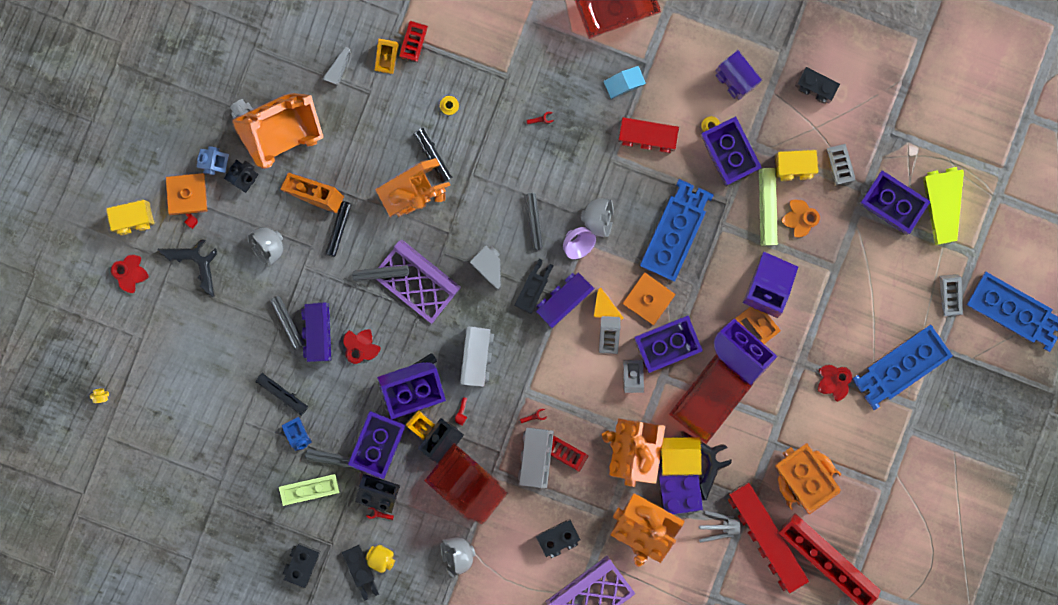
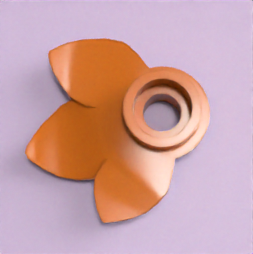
M791 200L790 207L792 211L787 213L781 221L787 227L794 228V237H804L810 232L811 227L819 223L820 215L817 210L809 208L805 201ZM809 214L814 217L811 222L807 220V215Z

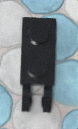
M540 258L533 272L531 271L514 305L532 314L554 266L552 264L547 266L544 277L538 275L537 272L543 264V260Z
M360 544L343 551L342 555L363 600H368V594L363 587L366 583H370L371 590L375 596L379 595L374 582L375 578L370 567L367 565V560Z

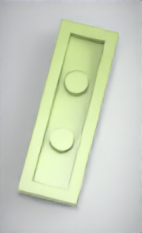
M336 474L279 487L283 506L340 493Z

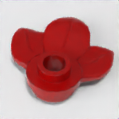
M129 255L123 261H117L111 266L112 276L118 280L119 287L128 293H135L136 283L143 282L149 278L147 271L139 266L141 257L138 255ZM119 267L124 268L122 274H119L117 271Z
M370 329L363 330L357 335L350 330L345 334L343 343L347 348L346 358L350 363L358 364L363 359L372 360L379 354L381 347L372 344L373 336ZM353 351L359 352V356L357 358L352 357Z
M833 365L821 367L819 372L824 378L818 385V392L823 394L833 393L836 402L841 401L849 392L848 384L852 380V372L847 367L837 368ZM839 374H845L846 379L841 380L839 378Z

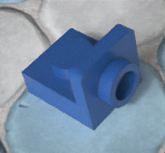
M299 417L282 425L289 444L295 451L302 450L312 443Z

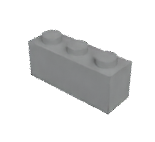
M526 428V431H524V450H522L520 455L522 468L518 473L520 485L547 488L553 430Z

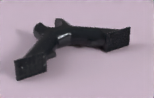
M199 240L193 248H158V252L169 261L177 260L180 263L182 260H193L197 263L200 273L197 278L201 281L200 288L204 289L211 297H215L210 262L216 257L217 249L214 248L206 257L200 255V249L207 240Z
M681 431L683 437H693L685 431ZM701 441V455L706 457L708 462L705 474L701 475L700 490L704 498L703 500H707L719 469L727 467L732 463V459L723 462L716 460L717 452L728 448L725 444L710 447Z

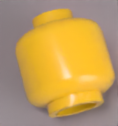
M382 545L372 546L365 558L367 565L379 573H384L387 569L391 570L395 564L393 551Z

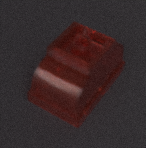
M574 0L588 39L662 12L657 0Z
M715 354L670 411L669 415L707 444L753 384L750 385L748 382L743 381L740 375L728 368L726 363Z
M455 443L424 480L464 518L479 524L486 522L508 494L499 485L500 482Z

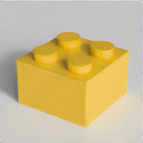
M817 150L777 152L774 155L776 178H781V181H791L794 177H800V180H810L818 173Z
M146 200L106 208L111 231L117 234H131L133 229L144 231L150 229V225H154L150 202Z

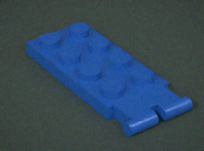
M681 179L676 184L679 187L676 196L670 197L640 264V267L674 282L705 216L704 206L707 200L711 201L714 194L698 188L696 194L692 193L694 185Z
M984 272L966 305L1030 342L1034 343L1036 340L1045 345L1043 349L1051 352L1058 339L1053 334L1054 331L1058 332V316L1051 313L1053 309L990 273Z
M930 324L867 368L869 372L862 377L856 375L852 380L861 393L867 389L870 393L864 397L872 409L876 410L880 407L879 402L886 397L889 400L953 355Z

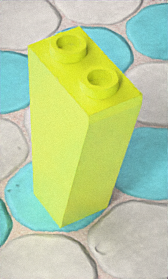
M957 167L948 168L946 173L939 174L938 170L927 172V176L923 177L926 199L931 201L928 205L935 245L955 242L958 238L964 171L963 169L958 170Z

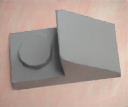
M623 360L625 393H644L643 360Z

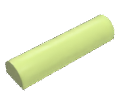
M762 168L759 170L760 245L773 246L778 245L776 168Z

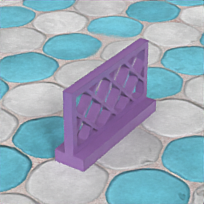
M400 240L379 268L403 266L393 265L392 257L397 252L403 258V265L417 268L418 277H408L407 275L405 278L399 279L391 277L389 280H384L383 278L376 280L432 324L460 290L461 286L405 241ZM423 278L432 280V289L422 288ZM419 279L420 290L409 291L408 280ZM405 280L406 291L399 292L396 290L395 281ZM444 290L449 294V297L445 301H438L436 291ZM434 291L435 302L424 303L423 292ZM420 292L421 303L414 304L411 302L410 293ZM435 304L436 313L431 318L425 313V305Z
M606 556L546 600L547 605H579L574 604V600L577 595L581 594L586 595L584 605L588 604L589 596L599 597L598 605H601L602 597L611 598L612 605H621L634 596L635 592L610 558ZM613 569L616 573L615 582L605 581L606 574ZM593 583L601 584L600 594L590 593V586ZM604 584L615 585L613 595L603 594ZM617 587H626L629 593L623 597L616 596Z

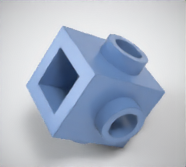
M208 146V150L200 149L196 168L204 169L203 173L215 175V172L225 173L229 154L219 152L220 148Z

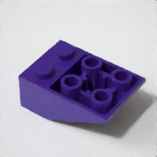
M763 251L742 303L778 318L783 313L790 296L798 266Z

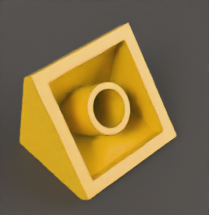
M700 437L663 438V476L701 475Z

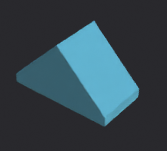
M639 66L621 71L603 81L611 99L646 84Z

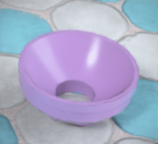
M586 227L570 230L566 234L563 250L569 258L580 259L593 249L596 236Z

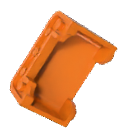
M286 94L233 119L234 128L256 166L262 169L271 167L275 161V156L299 144H306V146L316 145L318 140L324 138L311 95Z

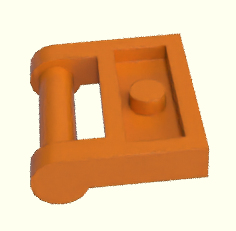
M748 307L735 318L742 326L744 324L741 321L746 318L762 338L760 341L763 344L767 343L781 331L768 314L753 307Z

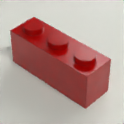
M622 117L618 142H622V146L633 147V144L641 145V149L652 150L653 147L659 148V152L671 153V151L676 150L679 127Z

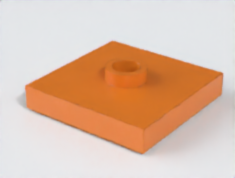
M204 173L166 177L169 215L208 212Z
M644 272L622 304L654 326L676 294Z

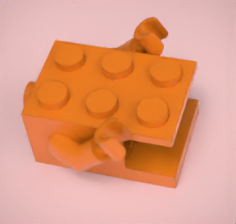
M436 158L420 162L375 189L390 217L394 215L400 217L415 211L416 208L425 207V204L430 202L433 197L434 202L446 200L445 188L449 187L450 183L447 182L431 187L425 175L440 165Z
M618 418L616 432L607 430L601 435L605 443L611 442L610 446L613 449L609 476L625 479L624 485L635 487L636 481L656 484L665 426Z
M807 443L796 451L792 447L782 453L785 459L775 465V469L780 474L778 476L780 492L791 510H793L791 507L793 502H796L798 505L801 503L810 515L841 493V489L832 478L834 473H837L839 476H841V473L835 468L828 456L819 451H813Z
M633 493L623 510L619 507L616 509L613 518L617 522L610 536L632 548L633 553L637 555L633 558L637 567L644 565L648 557L661 563L676 541L674 538L682 528L684 520Z

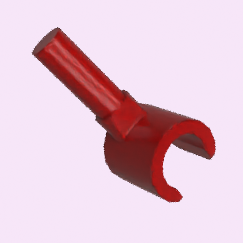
M546 112L538 118L528 119L527 124L537 122L550 124L554 120H546V115H550L552 112Z
M191 213L185 214L188 218L184 223L193 229L197 225L198 220Z
M462 397L460 409L455 417V422L463 426L467 419V416L463 415L467 398Z
M538 409L535 414L521 418V423L535 419L545 420L547 416L539 417V412L545 409Z
M372 507L368 509L374 510V516L366 515L369 519L379 517L393 520L394 515L379 512L378 509Z

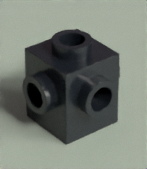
M236 159L224 179L247 193L259 174L253 171L254 166L247 161L241 163Z

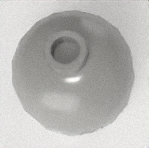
M605 198L595 199L587 205L586 210L582 211L581 221L584 222L585 227L595 236L608 237L611 232L613 222H610L611 215H614L612 200Z
M260 227L247 235L248 243L252 241L254 245L252 247L253 252L264 264L268 262V266H270L281 257L283 253V237L277 230L274 232L271 228Z
M460 537L443 539L440 547L443 562L447 561L449 565L446 568L447 572L452 577L465 573L471 568L473 563V557L475 556L473 546H470L466 540Z

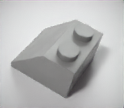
M485 246L470 263L499 290L501 288L500 258L498 257L500 253L492 246L490 248Z

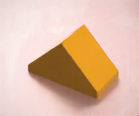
M378 39L374 71L394 73L399 48L398 42Z
M599 288L597 290L593 317H620L621 321L623 316L603 289Z
M419 410L406 426L424 440L435 424Z

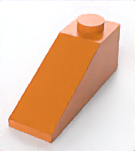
M289 172L280 189L333 213H337L344 198L335 187Z

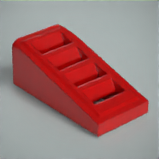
M409 21L399 58L418 63L428 29L427 25ZM412 27L423 30L422 34L411 31ZM410 35L420 37V41L409 37ZM408 42L418 44V47L416 48L413 46H409L407 44ZM406 49L416 51V54H410L405 51Z
M553 436L551 456L580 472L589 455ZM557 443H560V446L557 449L556 453H553V450ZM564 447H567V449H566V451L564 452L563 456L560 457V454H561L563 448H564ZM571 450L574 451L570 460L567 461L566 459L568 458ZM578 454L581 455L577 463L574 465L573 463L576 460Z

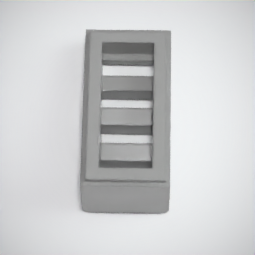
M345 47L324 75L322 79L324 82L339 86L351 54L349 48Z
M846 144L827 148L835 185L855 181ZM843 151L841 155L833 156L832 154L833 152ZM841 158H844V159H845L844 162H840V163H836V164H835V161H834V160L841 159ZM846 165L847 169L837 171V167ZM848 172L849 176L839 178V174Z
M958 274L940 276L943 316L963 314L961 276ZM947 282H955V284L947 285ZM956 289V292L947 293V290ZM947 298H957V300L947 301ZM948 305H957V308L948 309Z
M602 316L599 353L618 354L620 317Z

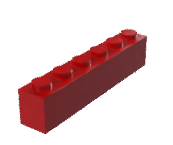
M746 482L728 493L730 496L727 499L733 509L737 508L740 515H738V518L742 525L747 524L750 529L747 532L753 542H758L760 546L758 551L763 559L767 557L770 564L767 566L772 574H777L780 578L778 584L783 592L787 590L790 594L809 582L808 578L783 537L779 534L777 527L750 483Z
M796 513L782 525L779 534L856 604L872 605L878 599L881 590Z

